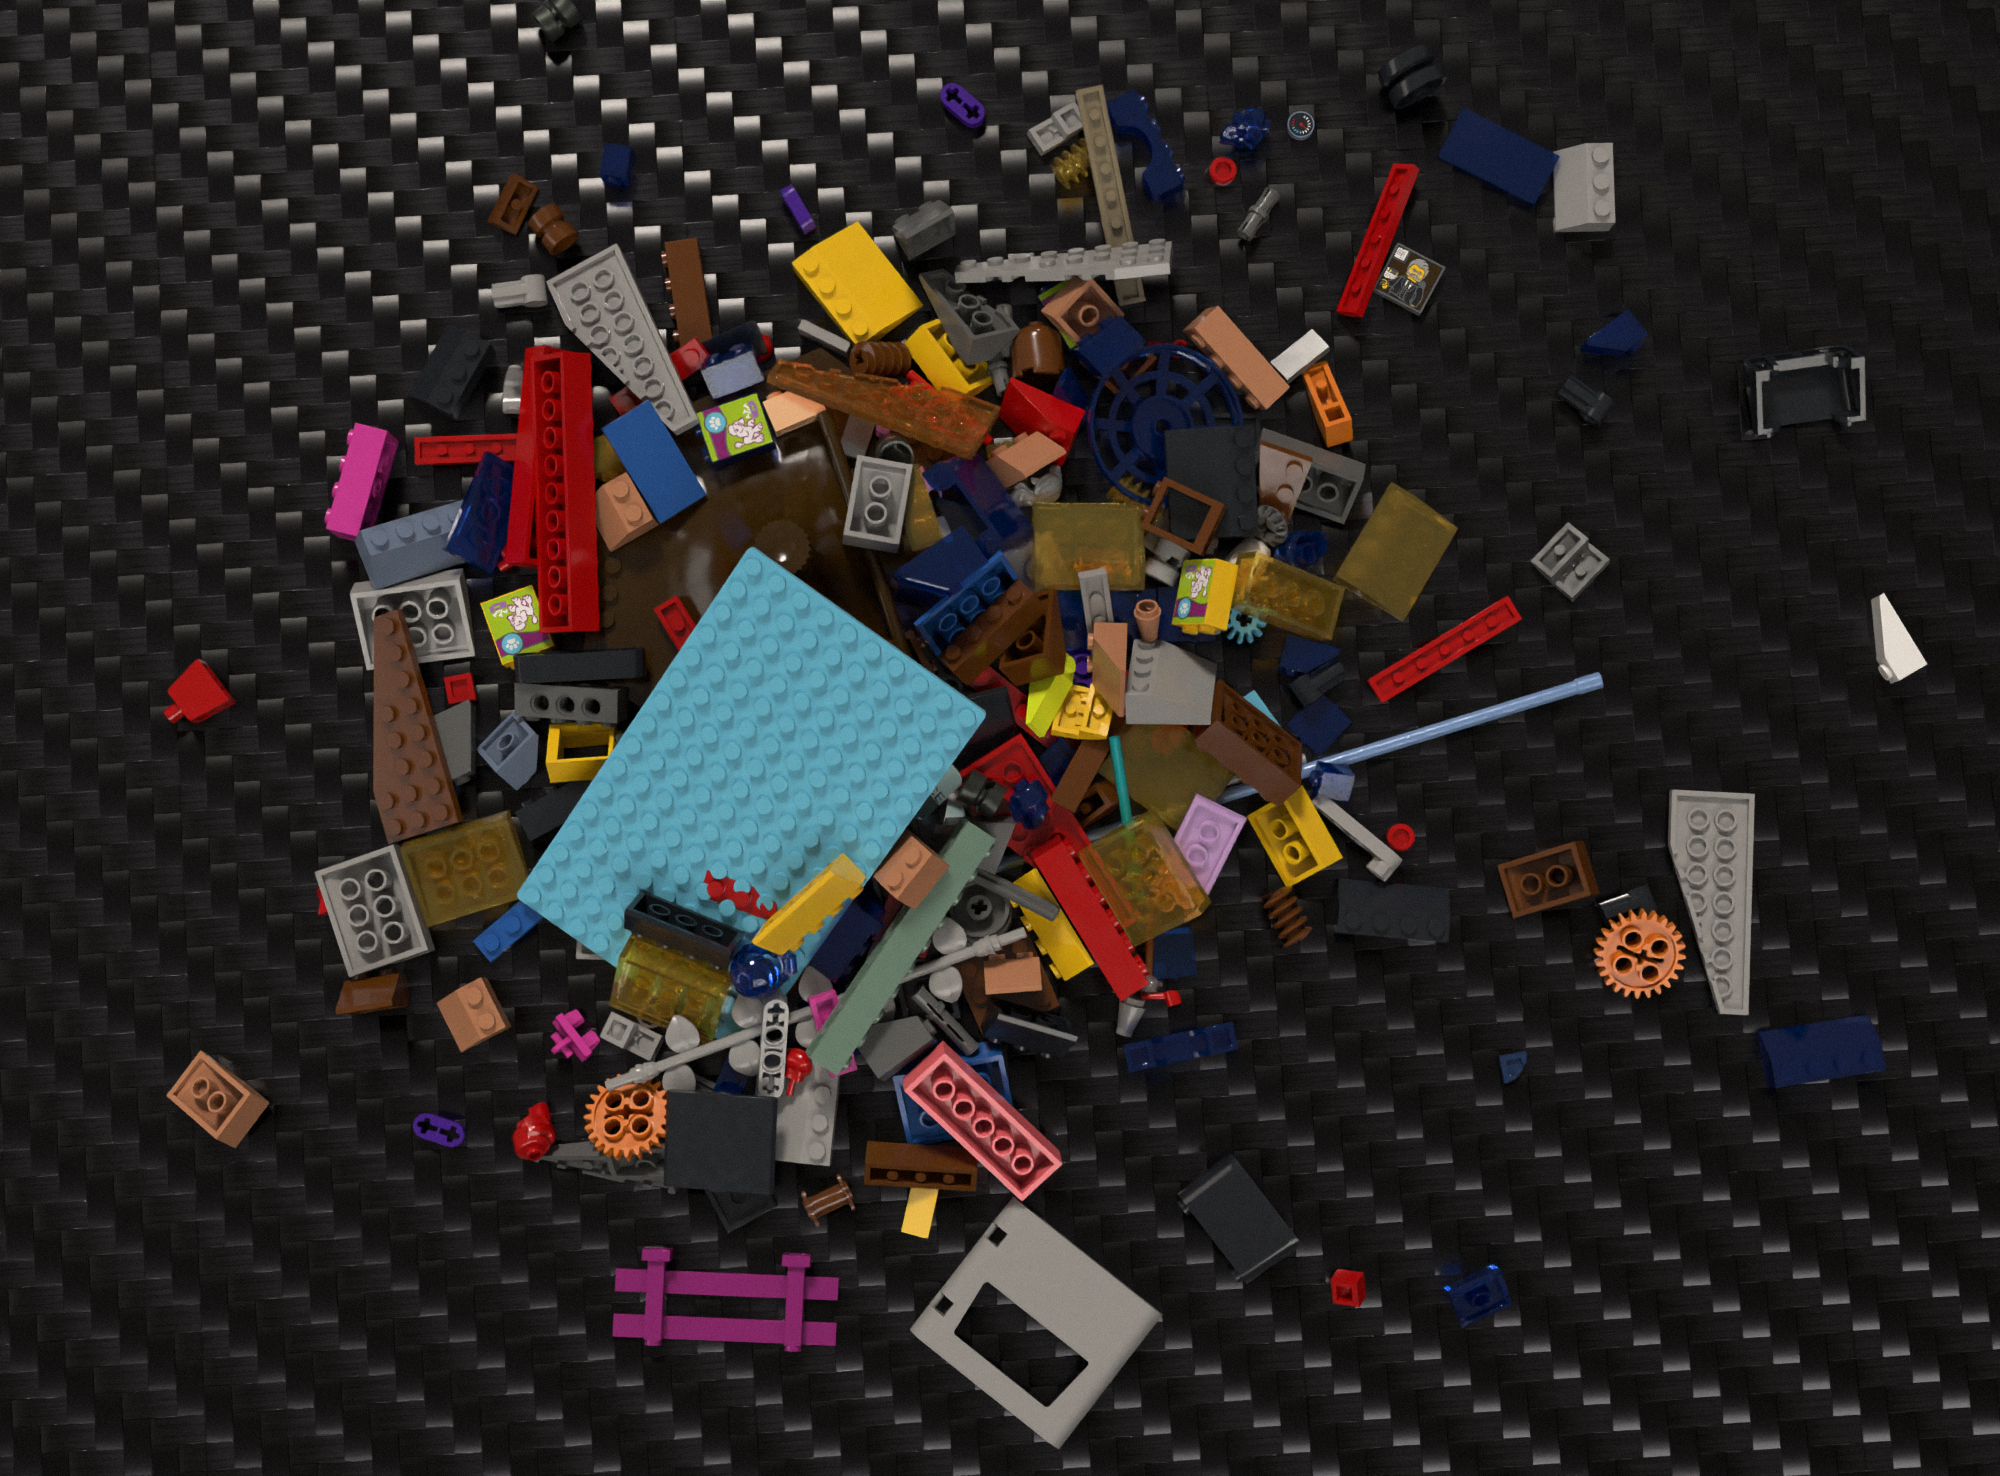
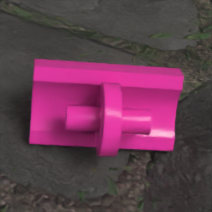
M577 1009L565 1015L561 1013L555 1017L552 1024L558 1032L550 1036L556 1043L551 1051L554 1055L562 1051L566 1058L575 1053L583 1062L589 1058L592 1050L599 1044L600 1039L592 1030L580 1037L575 1029L583 1024L585 1020Z

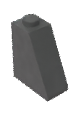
M466 700L434 716L451 779L455 786L467 783L471 780L469 776L476 773V707L470 700Z
M1013 815L992 816L990 819L985 816L963 817L996 839L990 856L987 859H982L977 867L995 875L1018 817ZM946 817L943 825H936L931 838L936 841L933 848L934 851L939 852L962 817Z
M918 1016L871 1025L866 1032L868 1033L866 1041L858 1050L877 1078L886 1081L937 1044L938 1040L934 1036L937 1030L929 1019L924 1021Z

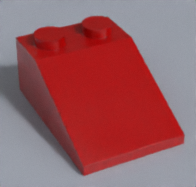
M1011 377L998 416L1017 436L1024 432L1029 436L1038 431L1063 447L1066 454L1051 462L1062 467L1074 445L1086 410Z

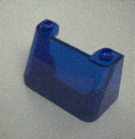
M966 451L936 463L921 473L927 483L935 490L945 491L952 488L957 493L962 491L988 527L987 530L980 534L976 541V549L984 562H987L998 551H1001L1007 559L1032 539L1033 528L1031 523L983 457L978 453Z

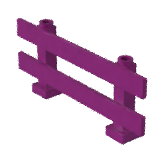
M645 1247L642 1249V1260L648 1261L647 1269L616 1268L615 1291L646 1292L645 1314L614 1313V1337L644 1338V1345L660 1346L662 1339L781 1343L785 1346L784 1351L790 1352L801 1351L802 1344L836 1346V1322L803 1321L804 1299L838 1300L839 1277L805 1276L806 1267L812 1265V1254L784 1253L782 1255V1266H788L787 1275L666 1270L667 1261L670 1262L673 1259V1248ZM665 1293L786 1298L785 1320L664 1315Z

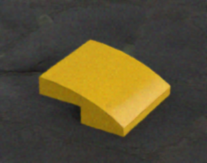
M1092 683L1090 688L1073 684L1054 718L1051 735L1086 740L1107 739L1113 709Z

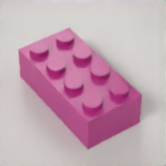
M355 423L354 430L351 429L348 433L347 445L349 447L347 455L343 456L340 461V480L333 486L332 498H334L332 508H329L325 515L326 529L339 538L354 541L360 530L376 526L399 443L388 431Z

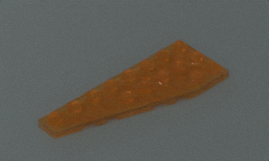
M778 360L767 378V383L780 389L798 394L806 399H811L832 409L840 410L856 418L869 421L882 428L890 429L908 438L919 440L932 447L940 448L969 460L973 459L998 419L1001 407L952 388L941 387L940 391L926 389V384L917 382L915 386L902 385L901 382H898V379L855 372V377L842 375L839 369L830 368V372L818 371L812 365Z

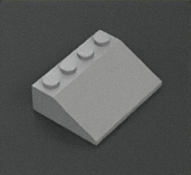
M463 568L434 572L374 591L371 581L354 583L350 592V598L367 670L374 669V617L397 609H403L418 663L476 655L469 595Z
M1142 638L1134 639L1125 691L1126 724L1211 725L1217 664L1163 640L1146 642Z
M390 845L315 872L349 977L409 960L435 950L401 846Z
M770 1054L765 1058L764 1062L767 1065L773 1066L779 1063L780 1057L776 1054ZM812 1060L813 1069L810 1075L804 1076L802 1082H796L793 1096L786 1095L790 1079L784 1076L783 1092L778 1097L775 1160L830 1166L832 1164L840 1076L831 1078L826 1068ZM757 1073V1077H756V1087H755V1095H756V1096H761V1095L759 1094V1090H758V1073ZM768 1074L769 1082L766 1086L767 1090H772L774 1086L773 1074Z

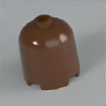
M1035 321L1019 330V333L1012 339L1011 345L1012 378L1039 390H1044L1045 384L1055 383V387H1058L1065 383L1066 369L1063 340L1056 329L1044 325L1043 322Z

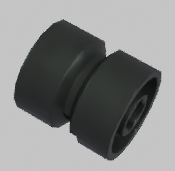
M549 0V6L542 5L531 14L552 42L565 33V27L572 28L583 19L571 0ZM555 14L559 18L557 21L552 19Z
M891 432L879 438L875 447L878 459L913 465L914 453L910 443L903 435Z
M973 768L964 781L956 800L967 807L976 806V812L990 819L1000 805L1007 787L995 780L988 782L986 775Z

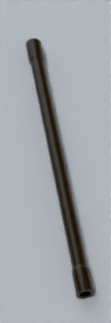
M824 410L816 416L823 437L827 442L847 505H849L853 476L839 437V430L832 410ZM862 548L893 645L912 658L877 550Z

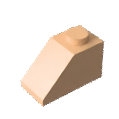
M776 391L768 395L766 401H763L764 410L776 437L818 420L816 415L826 410L824 405L789 391L785 393Z

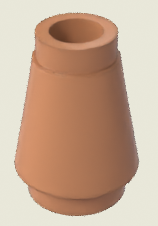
M1142 600L1136 604L1133 613L1142 640L1151 642L1158 637L1161 608L1154 600Z

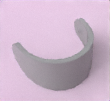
M519 365L509 366L506 372L502 395V410L504 414H519L523 368Z

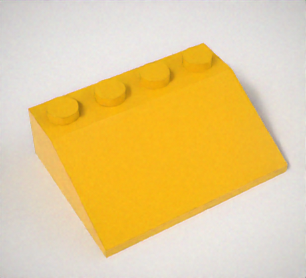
M858 221L816 244L792 262L794 272L852 346L860 341L877 342L923 307L922 302Z

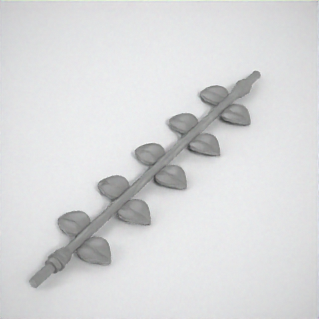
M947 917L944 925L939 930L935 929L933 944L939 952L948 955L915 966L911 974L907 977L904 976L899 984L931 973L929 980L931 993L943 1001L953 1003L960 997L963 986L961 974L952 966L953 964L975 956L983 957L989 954H996V951L1002 950V946L1026 938V931L1024 927L999 936L997 934L991 936L988 934L983 939L981 938L974 942L972 946L965 948L967 936L964 929L955 920ZM878 941L872 943L866 960L878 944ZM812 965L806 967L799 983L800 996L808 1002L807 997L833 989L832 982L827 974ZM741 990L733 1005L732 1017L736 1024L747 1029L699 1047L697 1046L700 1043V1035L696 1026L686 1017L674 1015L666 1031L665 1040L670 1049L680 1054L658 1062L636 1064L634 1068L630 1069V1072L605 1081L606 1089L609 1092L633 1082L634 1084H644L648 1080L655 1078L660 1072L665 1071L662 1084L666 1093L669 1089L695 1091V1074L691 1067L685 1063L731 1047L729 1052L731 1067L744 1075L755 1076L758 1073L760 1047L752 1038L761 1035L762 1001L753 993ZM844 993L837 995L838 1001L841 999ZM894 999L887 1001L883 1007L884 1013L876 1024L894 1020L896 1011ZM809 1006L789 1013L788 1025L798 1022L795 1031L796 1039L805 1048H808L817 1035ZM772 1028L767 1033L777 1030V1028Z

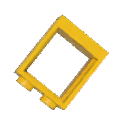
M592 722V725H577L576 723L549 725L546 767L550 783L593 780L623 736L622 731H618L617 727H602L601 722ZM609 745L608 756L564 759L565 748Z

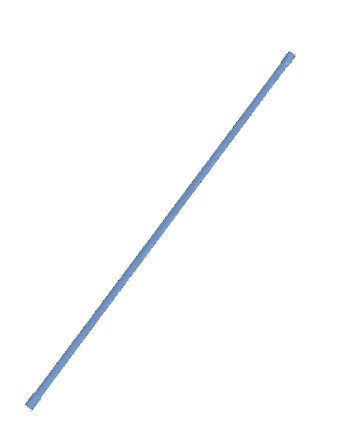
M1599 672L1577 678L1572 682L1303 764L1301 779L1576 694L1581 695L1603 688L1601 675ZM1241 783L1202 796L1217 804H1223L1258 793V791L1250 785L1247 786ZM1194 798L1132 817L1134 831L1186 815ZM1122 820L1085 831L1092 844L1124 834ZM1017 853L1004 856L996 873L1028 864V862ZM876 896L852 903L838 923L879 910Z

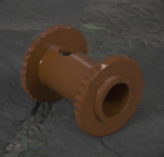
M840 1174L836 1175L839 1181L838 1184L819 1192L815 1196L808 1198L805 1191L801 1192L803 1205L810 1220L814 1222L816 1227H820L818 1218L826 1213H830L848 1203L852 1211L856 1208L851 1191Z

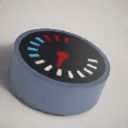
M1303 111L1293 113L1287 122L1288 134L1296 140H1305L1311 136L1314 129L1312 116Z

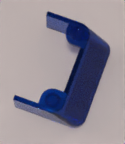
M961 525L894 572L889 588L895 598L932 608L946 595L951 598L963 589L961 583L988 564L989 561L965 527Z

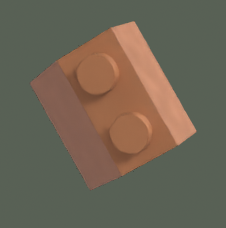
M1074 275L1041 310L1060 332L1086 354L1125 315L1094 280H1082L1078 275Z
M1038 431L1029 436L1024 432L1012 439L1014 445L1007 448L1006 444L992 451L993 457L987 460L985 464L1002 491L1066 454V451L1063 447Z
M627 472L602 485L595 492V502L597 505L596 527L610 552L659 525Z
M1033 952L1016 953L1017 959H1006L1005 954L989 955V961H983L986 995L1042 991L1039 957H1033Z
M485 977L478 978L437 1002L461 1052L511 1027L488 979Z

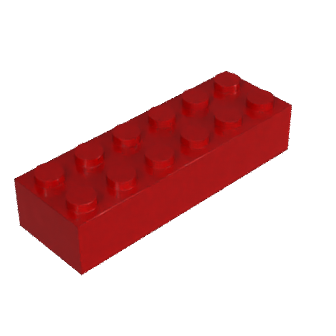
M1057 834L1032 849L1030 852L1033 860L1119 1000L1122 1001L1149 985L1146 976L1150 973L1139 954L1135 957L1133 956L1132 952L1135 951V948L1125 931L1122 933L1118 932L1117 929L1121 925L1111 908L1104 909L1103 905L1106 904V901L1097 885L1095 884L1091 887L1088 883L1092 878L1083 862L1076 863L1074 860L1078 855L1069 839L1065 838L1062 840L1060 835Z

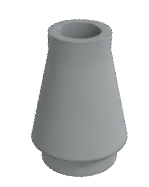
M1130 995L1122 1001L1119 1000L1116 1033L1132 1037L1133 1031L1146 1009L1144 1007V999Z

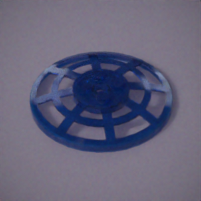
M1153 344L1141 347L1123 355L1110 365L1099 379L1093 391L1088 407L1087 430L1091 451L1099 469L1120 493L1135 502L1151 506L1153 499L1133 493L1118 482V480L1126 471L1150 484H1156L1158 481L1162 482L1164 477H1166L1164 435H1160L1156 430V424L1159 420L1165 422L1167 431L1228 426L1215 425L1213 410L1204 395L1213 385H1218L1226 399L1232 426H1244L1243 413L1238 396L1223 371L1199 352L1173 344ZM1159 354L1157 371L1142 373L1128 381L1120 370L1124 364L1138 357ZM1170 355L1179 356L1193 362L1209 375L1196 386L1186 377L1168 371ZM1112 376L1120 390L1111 404L1108 419L1096 418L1094 414L1099 395L1106 382ZM1156 380L1155 396L1142 400L1134 387L1145 381ZM1167 380L1181 385L1189 393L1181 401L1173 396L1166 395ZM1126 396L1135 409L1131 414L1130 421L1116 420L1119 406ZM1196 401H1198L1202 408L1206 425H1194L1188 408ZM1094 429L1108 430L1111 448L1119 461L1111 472L1105 466L1098 451ZM1116 431L1130 433L1134 447L1126 456L1118 444ZM1141 455L1154 460L1155 476L1142 472L1133 463ZM1167 495L1160 507L1161 509H1168Z

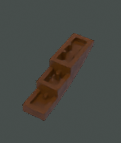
M1113 710L1107 739H1083L1050 798L1051 801L1075 813L1110 750L1109 737L1118 735L1126 721V715L1119 717Z

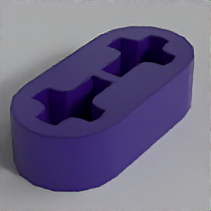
M949 83L942 88L940 94L941 103L958 120L971 128L978 127L983 123L985 118L984 107L964 88L956 83ZM949 92L950 94H954L955 92H957V99L961 102V104L957 103L953 99L950 102L947 101V93ZM965 106L972 112L977 109L978 118L971 117L968 119V112L964 109Z
M792 184L779 190L802 232L807 234L816 229L817 227Z
M433 1113L420 1114L413 1122V1129L417 1136L444 1146L455 1147L461 1145L466 1139L467 1132L463 1124ZM429 1118L430 1124L438 1127L437 1131L427 1130L424 1133V1127L420 1126V1122L426 1121ZM456 1127V1133L460 1134V1137L453 1139L451 1142L449 1141L450 1136L442 1133V1130H452Z

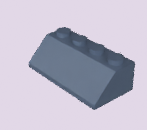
M463 500L360 530L354 540L374 591L477 559L474 527Z

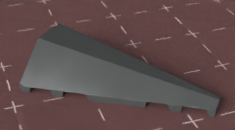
M662 1137L659 1138L662 1147L652 1145V1155L646 1150L642 1151L641 1160L636 1154H633L631 1161L628 1162L623 1154L621 1159L617 1161L613 1154L610 1157H606L603 1153L604 1149L598 1151L595 1147L596 1143L587 1141L551 1145L545 1155L534 1161L539 1163L540 1160H547L558 1163L557 1168L566 1169L567 1166H573L583 1169V1174L622 1183L629 1179L642 1182L644 1188L651 1189L655 1185L668 1188V1193L676 1194L677 1187H666L663 1185L665 1138Z

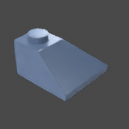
M514 710L476 750L500 777L515 790H518L536 772L539 736L521 716H515Z

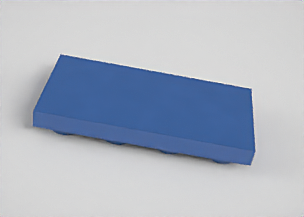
M650 400L644 401L601 428L659 524L707 495Z

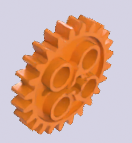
M1641 908L1639 915L1636 916L1632 909H1630L1628 918H1624L1619 913V922L1616 923L1611 919L1608 920L1612 928L1610 930L1601 928L1605 937L1596 938L1597 943L1601 946L1593 949L1596 955L1601 956L1594 960L1596 966H1602L1597 970L1599 975L1605 976L1604 982L1606 985L1613 983L1612 989L1614 992L1622 988V993L1625 997L1633 991L1635 998L1638 999L1641 991H1644L1646 996L1650 998L1652 989L1661 994L1660 986L1662 984L1668 988L1671 987L1668 981L1669 978L1678 980V976L1674 972L1675 969H1684L1682 964L1678 962V960L1686 959V955L1679 951L1686 947L1683 941H1678L1682 937L1681 933L1674 931L1676 926L1673 922L1667 924L1668 919L1665 915H1662L1657 920V913L1654 910L1647 916L1645 910ZM1637 932L1635 940L1631 942L1625 941L1627 934ZM1655 941H1664L1660 949H1651ZM1618 945L1624 946L1626 950L1616 949V947ZM1642 949H1643V951L1646 953V955L1639 954L1638 957L1636 958V956L1634 955L1633 952H1635V953H1641V951H1642ZM1623 957L1628 958L1626 965L1616 967L1617 960ZM1653 957H1654V958H1659V959L1663 958V961H1662V962H1658V961H1655V960L1652 959V958H1653ZM1646 966H1654L1651 974H1642Z
M654 1078L644 1084H634L633 1082L609 1092L606 1088L600 1085L597 1086L600 1091L599 1096L591 1094L590 1097L594 1104H587L585 1106L591 1114L584 1116L585 1121L590 1123L584 1128L587 1133H591L588 1138L592 1143H596L595 1147L598 1151L604 1149L603 1153L606 1157H610L613 1154L617 1161L624 1154L627 1161L630 1162L633 1154H636L641 1160L642 1151L644 1150L652 1155V1145L662 1147L659 1138H665L667 1093L663 1090V1085L660 1081L655 1083ZM649 1098L646 1105L638 1106L642 1099ZM622 1100L618 1107L611 1108L615 1101ZM648 1125L644 1132L637 1133L640 1126ZM621 1126L619 1132L610 1135V1131L614 1127Z

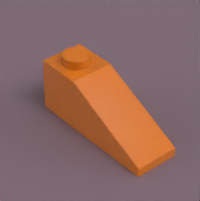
M1326 360L1315 363L1302 373V377L1324 442L1328 448L1352 441V419Z

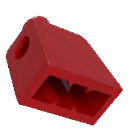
M197 659L168 689V693L175 703L163 712L173 724L184 716L193 723H200L234 705L236 701L208 664Z

